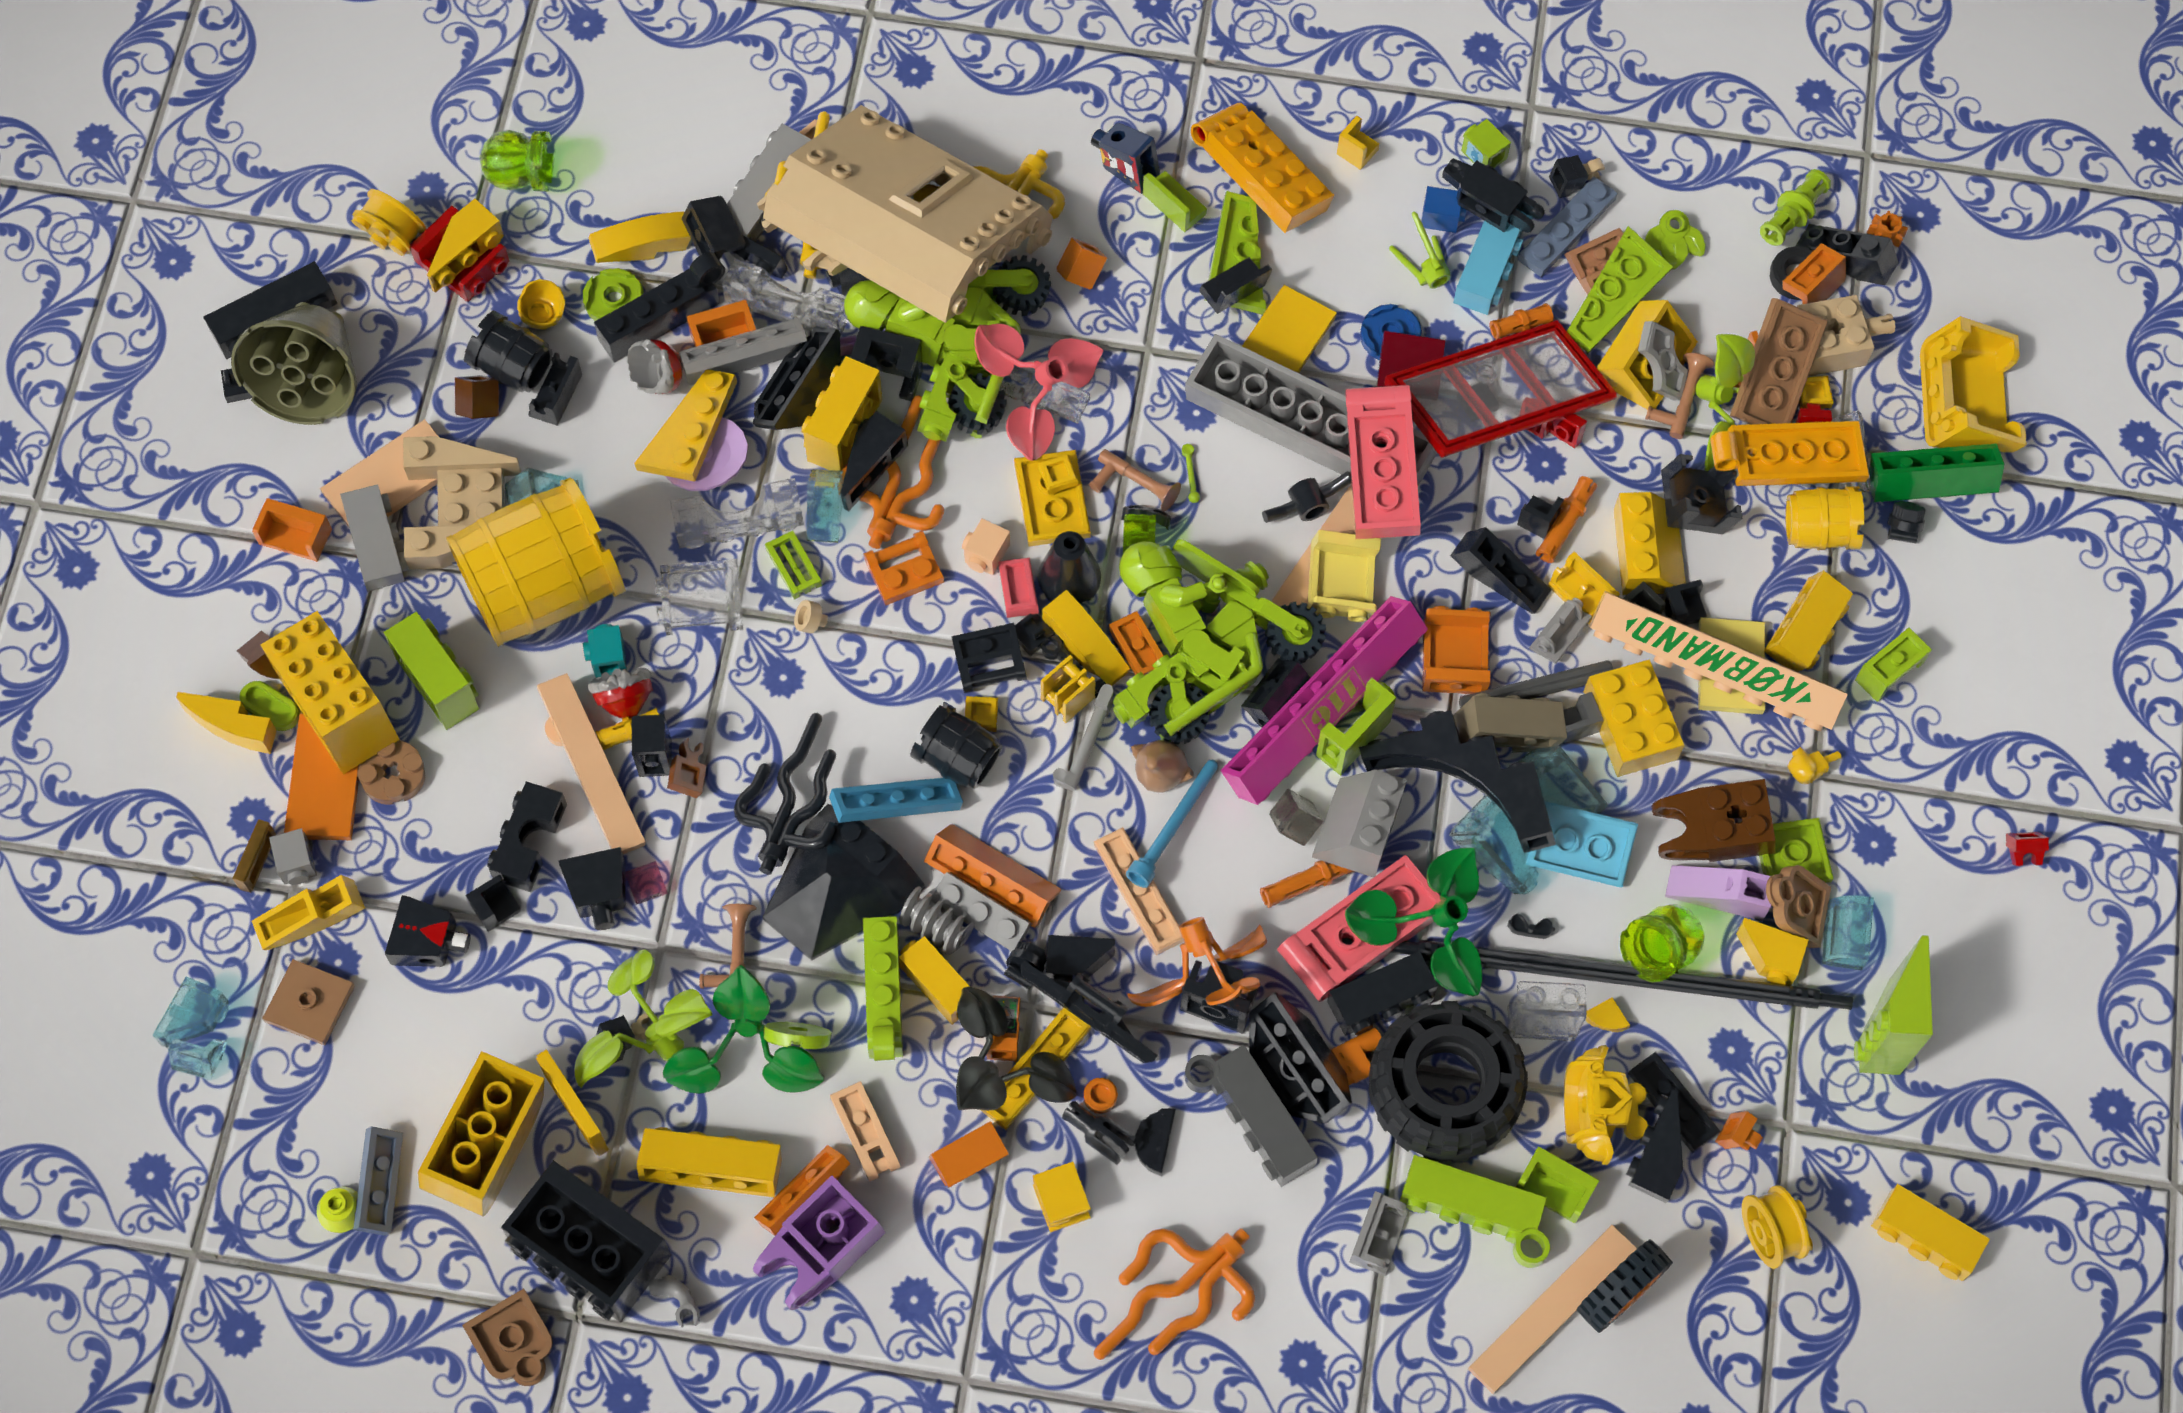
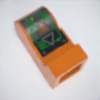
M993 995L1006 1013L1008 1026L1004 1035L1000 1037L993 1036L994 1040L986 1055L987 1059L1017 1061L1020 1030V997Z

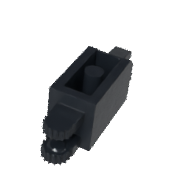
M1452 158L1443 170L1442 178L1458 190L1456 197L1458 205L1502 232H1505L1510 225H1513L1525 233H1531L1535 224L1525 214L1538 220L1545 214L1542 205L1527 197L1528 191L1520 183L1507 179L1489 165H1484L1476 160L1471 166Z

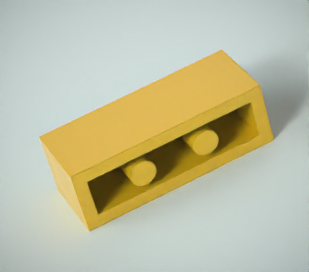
M1824 570L1809 577L1764 652L1782 666L1799 672L1804 669H1811L1819 660L1820 655L1818 651L1821 646L1825 645L1834 635L1835 630L1832 628L1835 623L1843 618L1849 610L1850 606L1847 603L1853 593Z
M1899 1184L1889 1192L1871 1224V1227L1878 1230L1877 1233L1881 1238L1891 1243L1898 1242L1908 1248L1909 1254L1920 1261L1928 1260L1938 1266L1939 1271L1944 1276L1953 1280L1959 1279L1964 1281L1972 1273L1990 1240L1988 1237Z

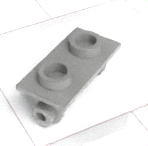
M1573 598L1564 602L1529 649L1557 664L1592 618L1591 615L1582 610V601L1578 598Z

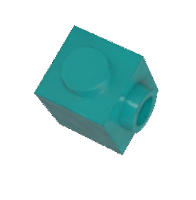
M602 624L595 627V629L587 630L588 642H583L585 661H591L595 678L601 677L605 672L612 675L615 669L627 670L623 637L619 625Z

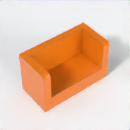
M746 299L687 316L689 331L695 347L756 330Z
M266 498L252 529L259 545L318 562L332 531L326 515Z

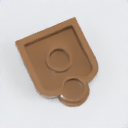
M1800 865L1784 867L1780 874L1770 876L1766 884V895L1769 903L1773 906L1775 923L1785 932L1808 939L1807 947L1809 949L1821 948L1831 886Z
M524 1288L462 1325L487 1371L494 1378L503 1381L513 1378L522 1386H533L543 1379L546 1373L544 1359L552 1351L553 1339Z

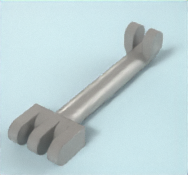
M1104 684L1099 691L1095 701L1094 712L1070 771L1058 768L1053 772V781L1056 786L1072 791L1076 790L1105 717H1108L1113 705L1114 695L1111 685Z

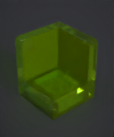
M1124 515L1123 553L1128 547L1137 542L1149 541L1155 543L1156 515Z

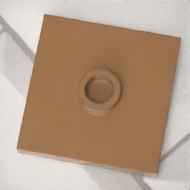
M292 959L262 1019L265 1023L325 1046L355 985L353 982Z

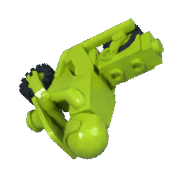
M1022 255L1020 260H1018L1017 256H1013L1010 262L1005 260L1002 267L1000 266L998 270H987L983 276H978L968 284L965 297L967 298V305L960 315L956 314L946 323L871 280L855 284L846 294L844 310L847 319L854 327L859 329L860 326L881 331L885 329V332L921 340L922 362L934 367L929 381L934 382L932 391L925 390L919 405L920 408L924 409L917 431L923 433L926 438L946 442L952 425L956 421L959 422L957 428L962 430L965 426L968 428L966 433L974 438H981L985 429L988 433L993 430L994 426L997 427L1000 423L1007 405V399H1004L1005 391L999 390L1004 377L989 373L981 365L975 351V332L979 325L1005 324L1014 328L1019 334L1021 333L1020 324L1006 311L1010 307L1013 309L1012 315H1017L1018 311H1021L1022 316H1027L1029 311L1032 314L1036 313L1038 307L1041 309L1044 305L1051 287L1049 271L1044 273L1045 265L1043 263L1036 266L1037 259L1032 258L1031 262H1028L1026 255ZM1003 302L1004 304H1003V307L1001 308V307L999 306V304Z
M1182 539L1176 541L1172 550L1168 545L1160 546L1149 541L1137 542L1128 547L1123 553L1119 564L1120 576L1124 584L1137 597H1145L1143 604L1170 655L1174 656L1170 658L1168 654L1164 655L1152 665L1154 670L1145 676L1140 672L1126 682L1128 687L1117 694L1113 700L1115 706L1113 707V712L1122 724L1127 722L1131 729L1143 722L1149 713V716H1151L1150 725L1155 727L1154 733L1160 736L1161 740L1174 741L1173 743L1178 745L1183 741L1184 744L1189 743L1193 738L1196 739L1204 730L1211 713L1252 686L1261 674L1263 662L1256 625L1265 630V636L1268 638L1266 641L1267 647H1272L1271 653L1274 656L1278 654L1281 656L1280 660L1300 661L1301 664L1309 658L1312 659L1325 641L1326 635H1324V632L1326 631V624L1322 625L1323 617L1321 614L1318 616L1315 614L1317 609L1313 606L1311 609L1306 608L1307 603L1302 602L1300 605H1296V602H1290L1289 606L1284 604L1279 607L1266 598L1261 597L1259 599L1256 597L1260 589L1264 590L1268 587L1267 579H1269L1266 569L1260 563L1255 564L1252 561H1248L1244 569L1238 568L1234 571ZM1182 568L1205 583L1198 582L1183 587L1180 584ZM1220 597L1226 605L1206 627L1198 611L1213 613L1221 601L1218 600ZM1161 686L1162 690H1159L1156 694L1155 698L1153 699L1150 705L1151 708L1149 710V707L1147 705L1148 697L1152 692H1154L1158 687ZM1200 690H1202L1203 692L1207 693L1208 695L1205 696V694H1204V695L1201 696L1199 692H1200Z

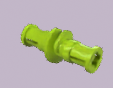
M1817 169L1809 171L1804 183L1798 186L1795 191H1785L1780 195L1777 201L1778 210L1774 213V217L1760 227V235L1767 243L1774 246L1781 245L1785 241L1789 230L1794 227L1806 226L1808 219L1814 217L1816 213L1814 204L1817 202V198L1831 188V180L1824 172Z

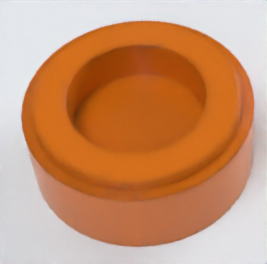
M1095 1078L1086 1085L1084 1089V1103L1090 1111L1103 1114L1115 1107L1118 1093L1113 1082L1106 1078Z

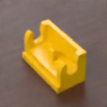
M1576 552L1568 556L1565 565L1561 569L1559 567L1555 569L1547 585L1564 602L1573 598L1581 600L1583 603L1582 610L1591 615L1592 618L1604 591L1620 596V593Z

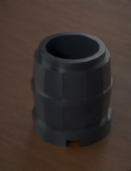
M495 310L491 311L479 323L478 327L482 328L477 337L471 336L465 350L464 362L471 368L481 370L496 379L499 384H504L519 392H531L539 384L549 368L553 351L549 348L547 342L533 334L528 328L508 321L507 316Z
M943 702V706L939 705L922 728L920 732L922 734L921 745L916 742L914 743L910 756L921 764H928L938 771L943 778H949L963 787L976 789L993 767L1001 752L1002 744L998 742L999 739L983 728L981 723L976 720L972 721L957 713L955 707L947 702Z

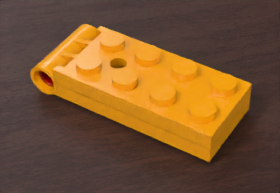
M1235 103L1192 125L1191 136L1194 142L1206 150L1284 233L1328 210L1334 194L1253 111L1249 112L1244 104Z

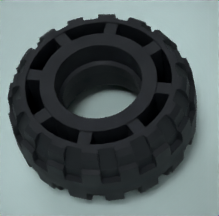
M1442 1001L1441 1004L1428 1005L1426 1003L1414 1007L1408 1014L1398 1017L1379 1040L1369 1070L1371 1106L1375 1109L1377 1120L1385 1132L1388 1131L1397 1140L1396 1144L1406 1151L1412 1150L1423 1155V1158L1436 1162L1439 1159L1453 1160V1162L1467 1161L1470 1157L1479 1154L1483 1155L1495 1148L1516 1124L1524 1106L1528 1088V1071H1526L1524 1064L1525 1056L1519 1043L1516 1044L1510 1036V1030L1500 1020L1495 1021L1487 1016L1486 1010L1472 1005V1008L1461 1006L1458 1001ZM1436 1053H1452L1466 1059L1475 1068L1480 1078L1481 1084L1477 1096L1472 1101L1461 1105H1446L1433 1100L1423 1091L1417 1080V1069L1421 1061Z

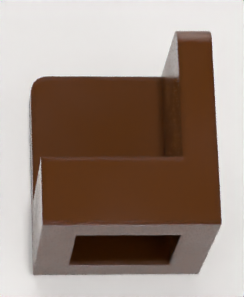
M483 375L455 377V414L470 419L497 417L499 415V382L494 378Z

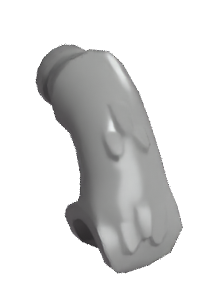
M668 1274L666 1277H662V1279L656 1278L649 1282L651 1295L655 1297L664 1295L669 1296V1298L678 1299L680 1307L676 1310L675 1316L676 1321L682 1328L684 1327L683 1319L688 1314H693L695 1326L700 1323V1311L687 1286Z

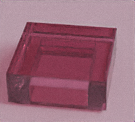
M656 861L625 872L636 905L668 894Z

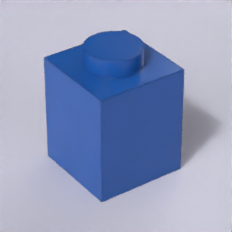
M1427 186L1421 219L1424 228L1456 233L1458 222H1464L1466 216V209L1459 206L1457 202L1458 190Z

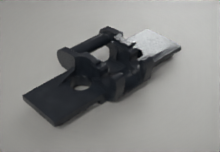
M1024 961L1020 970L1021 976L1025 981L1140 1062L1149 1063L1155 1061L1158 1055L1134 1038L1121 1019L1129 1008L1119 1000L1114 1002L1092 987L1089 984L1090 980L1081 973H1078L1073 981L1069 983L1049 978ZM1086 998L1103 1011L1099 1014L1083 1002Z

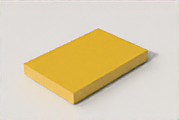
M1283 285L1242 347L1299 373L1335 320L1337 312Z
M1076 450L1043 454L1034 461L1028 460L1026 457L1014 458L1028 547L1051 544L1058 535L1067 531L1076 532L1084 539L1091 538ZM1068 454L1078 478V485L1048 494L1038 469V463Z
M547 1049L536 1055V1060L545 1078L596 1156H601L607 1152L609 1148L601 1131Z

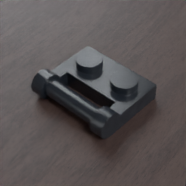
M1014 623L951 636L964 693L973 692V688L1012 679H1017V681L1027 680ZM1013 659L1014 666L970 676L968 668Z

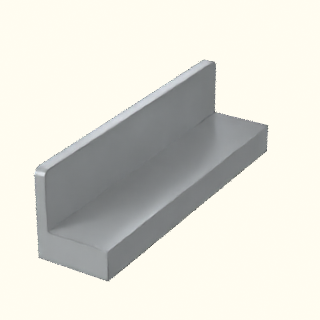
M799 318L679 351L687 383L688 385H694L707 369L733 374L782 360L798 343L805 342L807 339Z

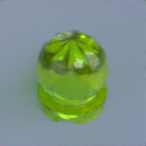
M512 130L492 135L484 143L479 156L481 171L487 181L497 188L510 191L523 189L530 183L533 191L548 192V186L545 184L552 183L554 171V153L547 152L546 143L552 141L550 133L548 131H534L531 139L524 133Z
M1677 904L1658 906L1647 915L1640 916L1629 923L1627 929L1621 933L1620 949L1625 963L1630 961L1632 966L1640 972L1637 974L1639 978L1648 982H1662L1677 973L1679 969L1689 966L1696 960L1703 950L1705 932L1700 920L1691 910Z

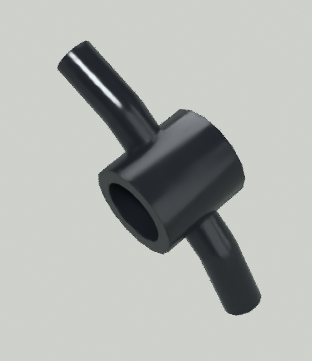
M1345 472L1322 487L1319 486L1315 478H1306L1297 482L1288 490L1291 501L1284 505L1264 510L1262 512L1263 520L1268 523L1285 518L1296 512L1302 521H1312L1319 518L1329 509L1326 498L1338 493L1352 483L1350 472Z

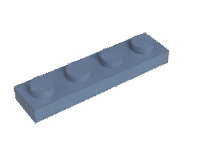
M1594 176L1519 253L1518 261L1542 277L1616 200L1618 193Z

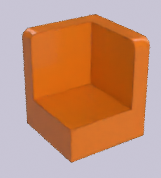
M1071 237L1056 267V271L1066 281L1090 290L1093 288L1107 257L1097 247Z

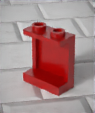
M452 205L410 244L414 261L427 272L452 216L459 211ZM500 243L496 247L488 249L478 258L473 266L465 268L455 276L453 282L447 287L466 302H469L475 295L481 294L487 283L495 275L501 274L510 262L506 247Z

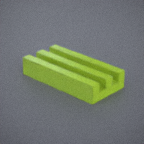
M793 530L765 543V549L793 599L799 598V594L803 592L805 594L811 592V588L815 586L816 588L822 586L821 578ZM791 542L808 572L810 580H805L785 543ZM774 548H780L800 585L795 586Z

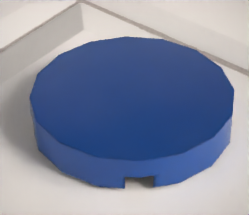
M1394 304L1380 305L1369 311L1362 322L1360 331L1361 343L1367 353L1380 360L1384 331L1421 336L1420 321L1412 311L1407 308L1406 310L1398 308L1399 305Z

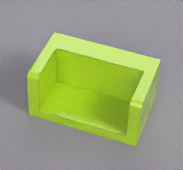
M1909 627L1862 666L1855 681L1878 702L1884 697L1887 690L1915 666L1917 668L1921 667L1932 649Z
M1538 1146L1516 1188L1547 1197L1545 1202L1546 1208L1576 1224L1599 1180Z

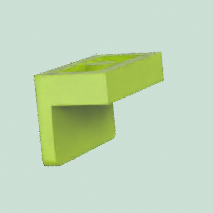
M1166 171L1156 178L1150 173L1144 176L1143 195L1182 231L1186 232L1206 215L1207 208Z

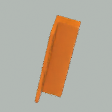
M950 824L935 835L924 859V862L944 874L951 872L1032 923L1031 926L1034 928L1041 923L1050 902L1061 892V888L953 824Z

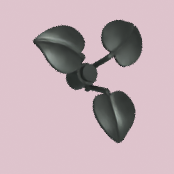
M964 987L962 989L957 1006L959 1021L964 1030L976 1038L986 1037V1042L979 1056L969 1057L960 1065L956 1084L958 1110L977 1109L989 1111L998 1109L1004 1104L1007 1097L1004 1082L1025 1074L1030 1075V1089L1041 1099L1049 1102L1065 1103L1077 1096V1089L1067 1065L1058 1056L1049 1052L1035 1054L1030 1061L1031 1068L1025 1067L1000 1077L998 1067L991 1061H985L984 1058L993 1043V1036L1000 1037L1007 1031L1006 1013L1000 1003L987 992L973 987Z

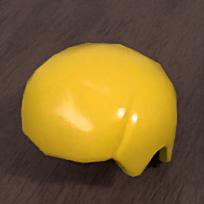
M544 279L528 282L524 286L517 302L518 315L521 321L530 328L541 330L555 326L562 318L565 308V298L561 288L554 282Z

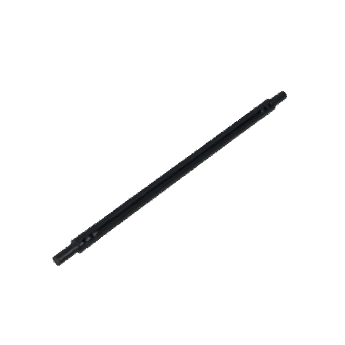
M1420 939L1418 943L1404 941L1390 953L1411 955L1420 951L1424 960L1431 961L1434 951L1440 947H1445L1444 942ZM1476 947L1480 956L1481 967L1813 1009L1824 1006L1852 1010L1853 1007L1852 996L1820 993V989Z

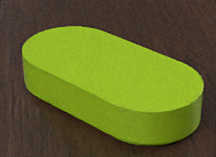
M252 681L242 688L239 699L248 713L254 716L270 718L277 731H287L297 725L300 711L292 699L262 681Z

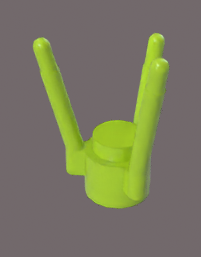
M1414 211L1412 212L1413 220L1430 257L1421 264L1422 271L1420 272L1393 245L1389 247V250L1417 278L1421 286L1428 284L1429 288L1435 289L1450 280L1451 272L1445 263L1437 236L1433 235L1431 237L1432 247L1418 213Z

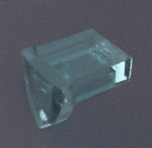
M173 1039L168 1048L172 1070L211 1081L222 1060L227 1041L214 1039L206 1047Z

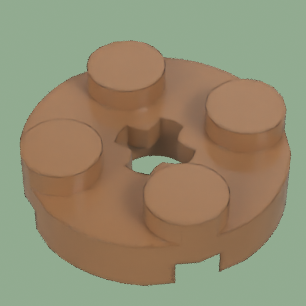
M399 740L359 764L357 776L365 793L372 800L381 804L392 805L394 804L393 802H399L403 799L407 801L420 791L425 781V770L422 758L416 748L409 743ZM397 766V771L400 774L397 777L392 775L389 779L385 778V770L388 767Z

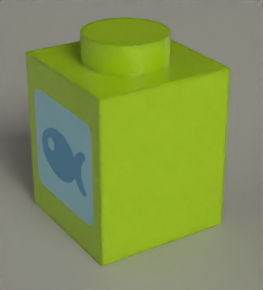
M1485 119L1479 125L1473 124L1465 131L1461 151L1473 163L1477 160L1484 165L1495 168L1508 158L1511 142L1488 119Z

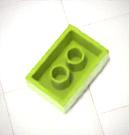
M416 611L383 632L395 659L446 730L479 710L475 700L479 694L472 684L474 682L463 666L459 667L455 661V654L446 642H441L437 636L439 633L429 618L423 621Z

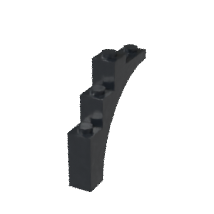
M1451 710L1445 712L1435 711L1427 717L1420 718L1422 727L1420 731H1406L1398 737L1387 740H1373L1367 745L1359 747L1367 772L1388 768H1422L1443 772L1472 785L1484 793L1503 811L1516 831L1524 853L1556 845L1534 762H1516L1508 768L1502 769L1492 735L1488 737L1476 736L1469 739L1468 742L1461 744L1457 725Z

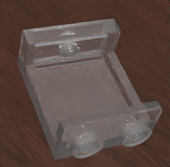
M737 559L660 565L661 577L655 578L657 597L662 596V606H657V621L659 626L664 625L666 636L673 635V628L729 623L731 631L743 630L740 571Z
M1519 981L1517 985V1002H1509L1508 1029L1510 1030V1036L1518 1039L1575 1041L1587 1017L1586 985Z

